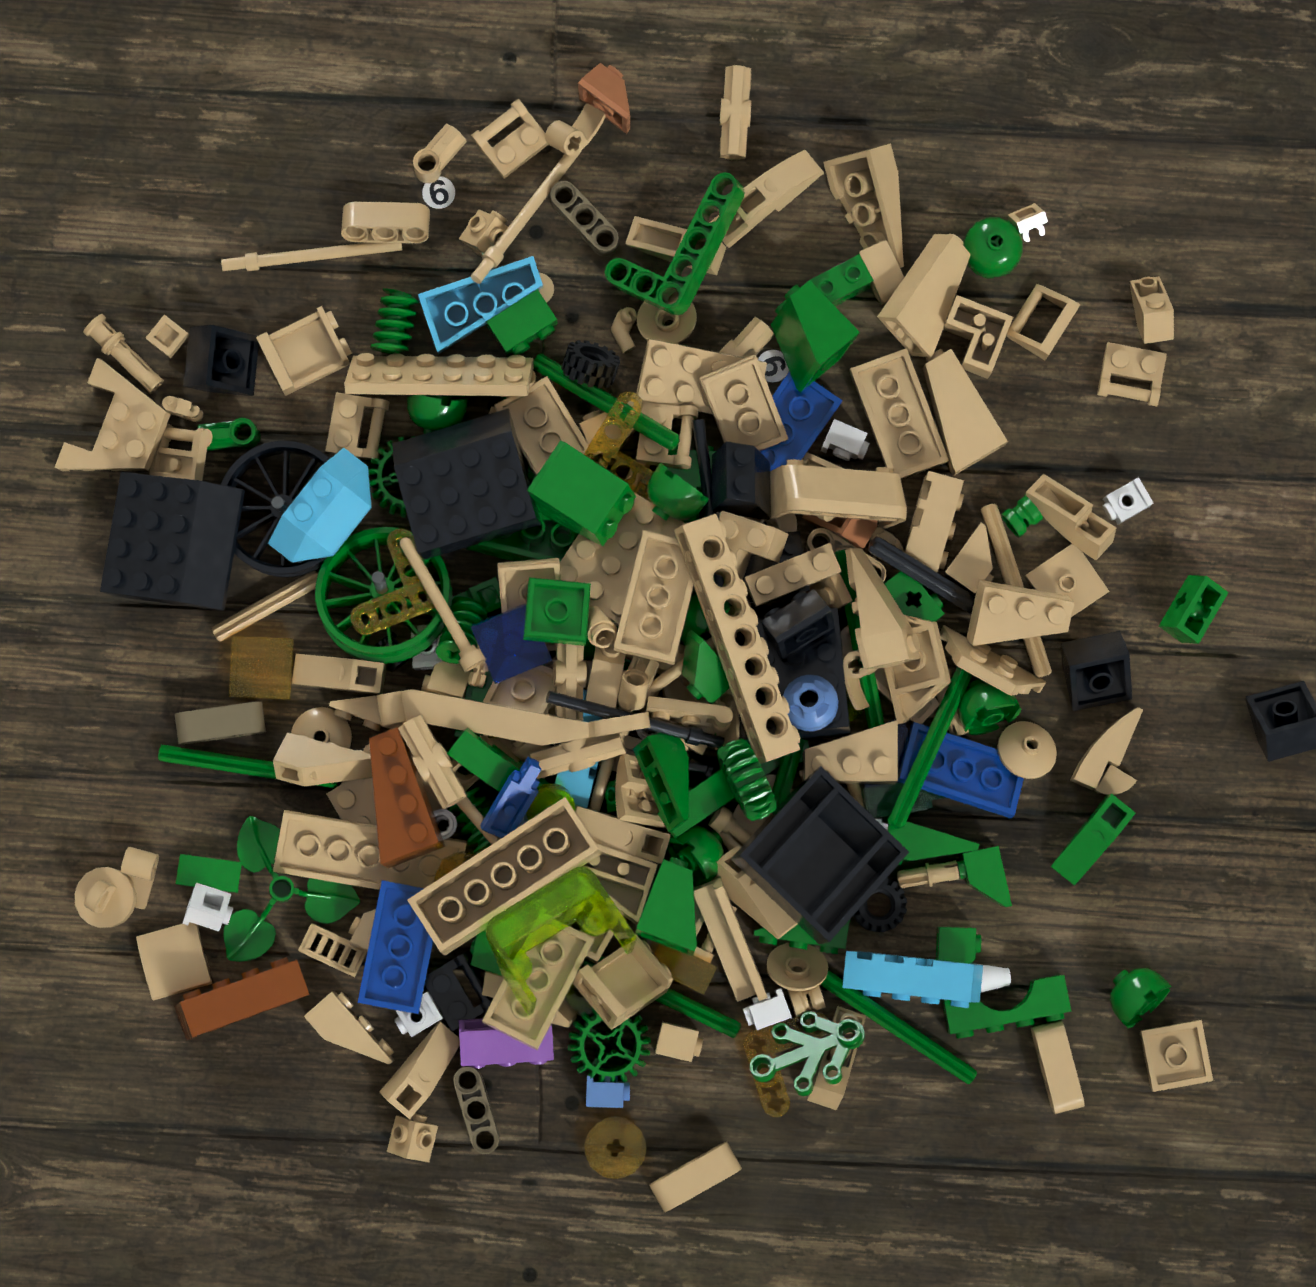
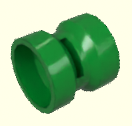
M1027 496L1018 500L1016 507L1013 509L1008 508L1000 514L1006 526L1018 538L1027 532V527L1036 525L1043 520L1042 514Z

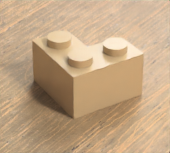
M956 295L943 330L970 340L961 365L964 370L988 379L999 356L1013 316Z
M721 511L719 520L723 522L726 528L727 536L725 540L728 548L736 556L737 566L735 568L739 579L743 580L751 554L779 563L789 535L788 533L732 513ZM710 545L706 556L712 558L713 548ZM715 572V573H714V574H716V575L722 576V575H721L720 573H718V572Z

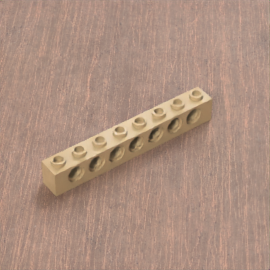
M716 514L681 525L674 529L755 756L761 764L800 750L798 730L790 722L788 702L780 694L777 685L779 684V677L775 668L770 666L767 657L769 653L768 646L764 638L759 635L757 629L758 618L754 609L749 607L746 599L748 594L745 582L741 578L739 579L736 571L737 559L726 543L727 533L723 522L718 520ZM704 543L712 546V558L706 556L703 552ZM715 572L723 576L724 584L722 587L714 582L713 575ZM726 601L730 602L734 607L733 616L727 615L724 610V603ZM736 630L744 635L745 642L743 646H740L735 641L734 635ZM747 660H750L755 666L754 675L748 674L745 669ZM758 689L765 694L766 701L764 705H761L756 700L755 695ZM768 719L773 720L776 724L774 735L769 733L766 728Z

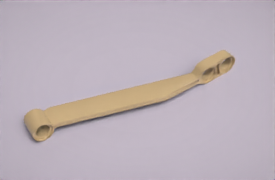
M415 689L376 695L381 726L407 722L412 718L422 715L427 724L463 731L468 728L473 733L541 746L651 727L648 712L584 722Z

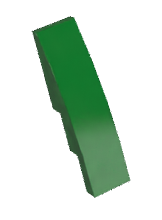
M468 728L465 729L447 752L450 757L499 792L509 775L514 770L520 771L523 765L521 760L516 762L495 744L490 746ZM540 778V783L537 787L538 794L528 810L538 815L564 797L568 800V797L544 778Z
M774 760L760 764L765 776L778 767ZM722 768L689 790V819L670 832L674 839L735 798ZM658 812V813H657L658 816H659V817L661 818V820L663 821L660 812Z

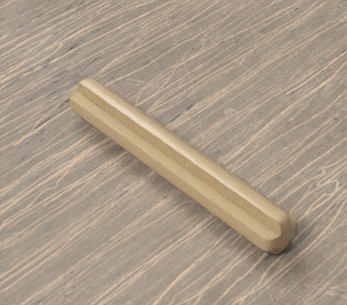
M312 571L213 626L212 632L218 641H224L314 590L318 572Z

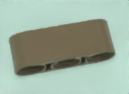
M559 181L554 184L550 192L551 204L554 210L596 254L602 257H610L615 254L619 246V237L616 229L572 183ZM564 191L572 195L571 201L565 204L556 200V196ZM582 213H588L593 218L592 222L588 225H581L576 219ZM601 235L611 236L614 240L613 243L608 247L600 246L597 243V239Z
M249 702L174 714L179 745L266 732L262 702Z
M464 1066L455 1073L453 1081L469 1138L474 1150L481 1154H490L498 1147L500 1134L480 1070ZM465 1071H470L476 1076L477 1082L472 1088H465L460 1083V1075ZM479 1101L484 1104V1116L474 1118L470 1115L468 1107L471 1102ZM482 1131H488L494 1137V1144L489 1148L481 1147L477 1142V1136Z

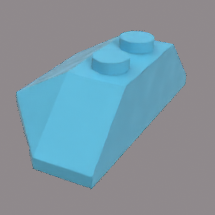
M342 448L317 470L283 513L268 544L292 563L334 556L372 508L368 466L348 450Z

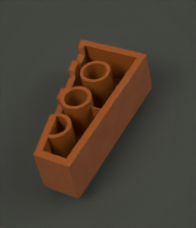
M398 727L369 738L380 864L389 869L445 847L420 773L412 760L414 756L401 736Z
M288 957L270 963L272 968L270 970L260 973L259 968H255L242 973V980L231 983L230 979L227 978L212 984V991L202 994L201 990L197 989L183 994L184 1001L179 1002L174 1007L186 1041L203 1033L217 1030L233 1022L244 1020L263 1011L271 1010L310 995L298 961L289 962Z

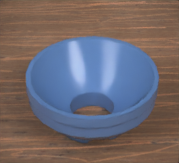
M817 675L800 676L789 683L784 691L783 696L786 698L790 709L788 714L790 722L797 729L803 731L820 730L830 724L837 714L839 704L837 693L834 687L823 677ZM808 690L816 692L819 697L818 702L812 707L803 706L800 702V696L803 692Z

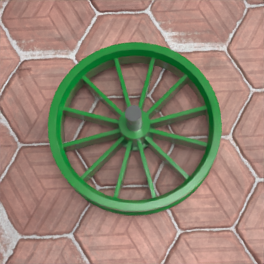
M378 527L358 532L348 537L334 556L327 557L319 570L315 586V601L324 628L332 641L340 649L357 659L384 664L404 661L426 650L442 633L445 624L436 608L404 598L406 596L427 593L422 584L403 587L417 577L413 568L395 580L405 558L401 548L388 578L384 577L379 545L400 546V540L407 537L416 548L413 534L410 531L393 527ZM375 546L379 571L371 576L354 555L364 549ZM440 555L426 560L423 559L425 566L428 568L432 565L439 575L440 581L435 583L450 607L453 594L444 561ZM350 559L371 585L369 586L337 575L336 572L345 561ZM331 582L364 592V594L328 599ZM365 603L338 625L334 624L329 615L328 609ZM401 605L433 616V618L419 632L399 607ZM373 610L360 642L352 640L343 633ZM394 612L415 635L413 638L393 645L389 614ZM379 615H385L389 646L367 645Z

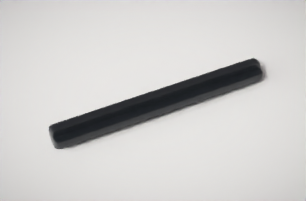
M876 536L871 540L868 551L967 613L972 614L975 595L881 537Z

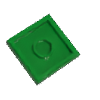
M529 577L523 640L585 646L591 584Z

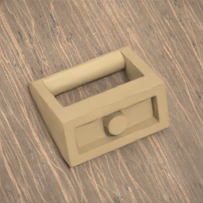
M1036 284L1010 325L1006 336L1033 354L1046 360L1080 304L1062 294ZM1044 297L1063 310L1041 344L1021 335L1020 332L1041 298Z

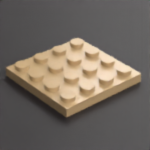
M634 493L636 498L634 499L632 509L624 514L618 523L616 533L606 541L604 546L579 534L560 561L561 581L590 583L589 606H598L618 627L643 530L676 538L674 529L686 524L672 517L665 521L652 511L655 507L653 503ZM708 543L703 544L705 555H707L710 546Z

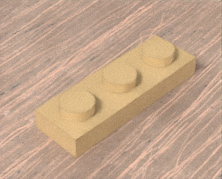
M830 543L746 576L744 581L753 603L757 607L841 573V568Z

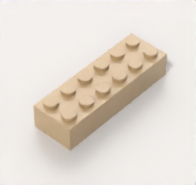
M564 797L407 901L440 953L447 955L602 853L566 797Z

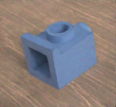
M587 1076L586 1107L623 1108V1101H630V1082L618 1081V1076H615V1083L610 1082L609 1076H605L604 1082L593 1081V1077L590 1079V1076Z

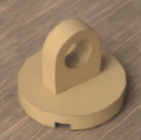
M112 867L95 868L86 873L78 882L74 894L75 907L80 917L92 926L98 928L118 926L124 923L134 911L137 902L134 884L131 878L121 873L118 869Z

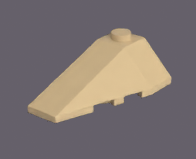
M891 143L823 162L830 190L836 200L840 199L847 211L845 217L849 224L853 223L861 236L860 244L863 249L886 240L899 267H904L899 176Z
M846 549L849 584L856 591L857 596L855 602H852L853 613L859 616L860 628L855 629L863 668H889L920 659L918 652L920 651V642L917 635L913 633L912 627L863 549Z

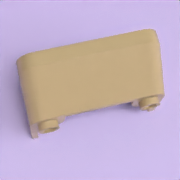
M791 459L787 460V465H781L770 471L771 518L769 520H775L791 513L879 521V528L887 529L906 521L907 506L899 474L894 473V468L877 467L876 471L817 467L806 466L804 460Z

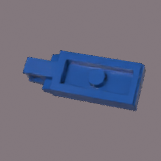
M527 757L520 771L514 770L509 775L480 824L483 831L503 838L517 829L538 794L537 787L540 781L536 778L541 771L539 761Z

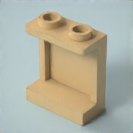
M322 306L316 308L317 312L270 335L265 332L256 337L285 396L350 365L347 356L352 354L345 338L338 340L334 329L339 326L332 312L325 313Z
M634 933L629 937L624 946L593 967L587 964L581 968L575 977L573 985L606 1025L613 1030L665 994L673 978L669 968L664 963H660L652 954L649 944L641 940Z

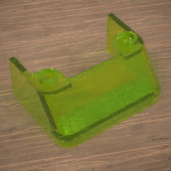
M576 867L497 914L487 924L486 937L501 974L528 1016L534 1013L537 999L525 982L532 972V963L526 952L566 927L577 922L582 931L590 936H599L611 929L627 955L633 952L637 936L594 872L589 868Z

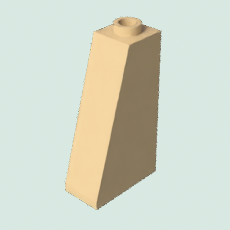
M954 234L933 235L877 316L902 346L907 348L911 356L932 357L971 256L963 246V241Z
M942 349L934 352L932 357L926 358L928 363L924 365L923 372L941 440L949 459L948 466L951 474L955 476L1004 447L1008 440L953 350L950 349L943 352Z

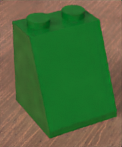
M810 280L801 287L796 284L785 294L784 298L786 300L775 309L777 316L771 323L794 384L800 393L840 361L860 333Z
M561 440L527 489L544 516L601 546H604L606 541L614 536L618 523L624 514L632 509L634 499L636 498L627 482Z
M671 857L670 861L663 859L635 934L693 956L697 947L693 871L687 869L688 863L674 857Z

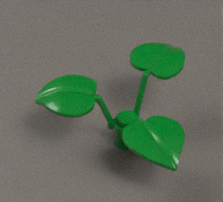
M249 816L240 829L237 840V855L239 861L242 862V866L250 872L256 873L265 867L273 878L269 886L271 900L260 917L252 910L242 909L234 912L230 917L228 925L225 924L223 935L226 957L228 960L235 962L255 959L271 948L275 940L276 931L272 924L264 920L276 902H286L293 894L307 897L304 905L306 913L312 920L322 924H329L340 920L360 903V899L351 885L309 878L307 892L294 888L290 878L278 876L276 872H273L271 864L275 862L280 829L254 816Z

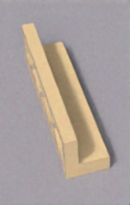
M721 877L694 887L695 899L737 1002L757 995L759 1001L768 998L765 986Z

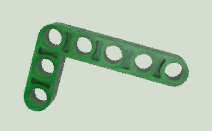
M726 172L719 173L712 179L664 277L625 259L615 258L606 265L605 276L607 280L620 291L670 314L681 315L685 313L690 307L745 195L742 184L733 175ZM733 184L732 191L727 195H722L723 189L727 185ZM719 211L720 214L717 220L709 222L710 215ZM705 238V245L701 249L695 250L696 243L700 239ZM692 265L691 273L686 277H682L684 268ZM627 269L625 278L617 281L620 271ZM653 281L652 288L647 292H643L645 283ZM678 292L677 301L673 304H668L669 297Z

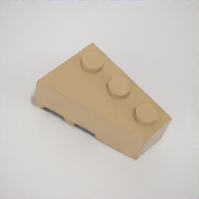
M928 471L922 481L904 552L938 573L939 569L944 570L949 552L944 551L947 540L952 541L956 523L952 521L955 511H960L964 494L961 493L964 480Z
M979 580L966 639L972 646L1068 632L1075 602L1067 595Z
M898 720L805 749L803 752V781L821 766L839 784H895L898 781Z
M596 844L602 854L569 875L637 925L658 864Z

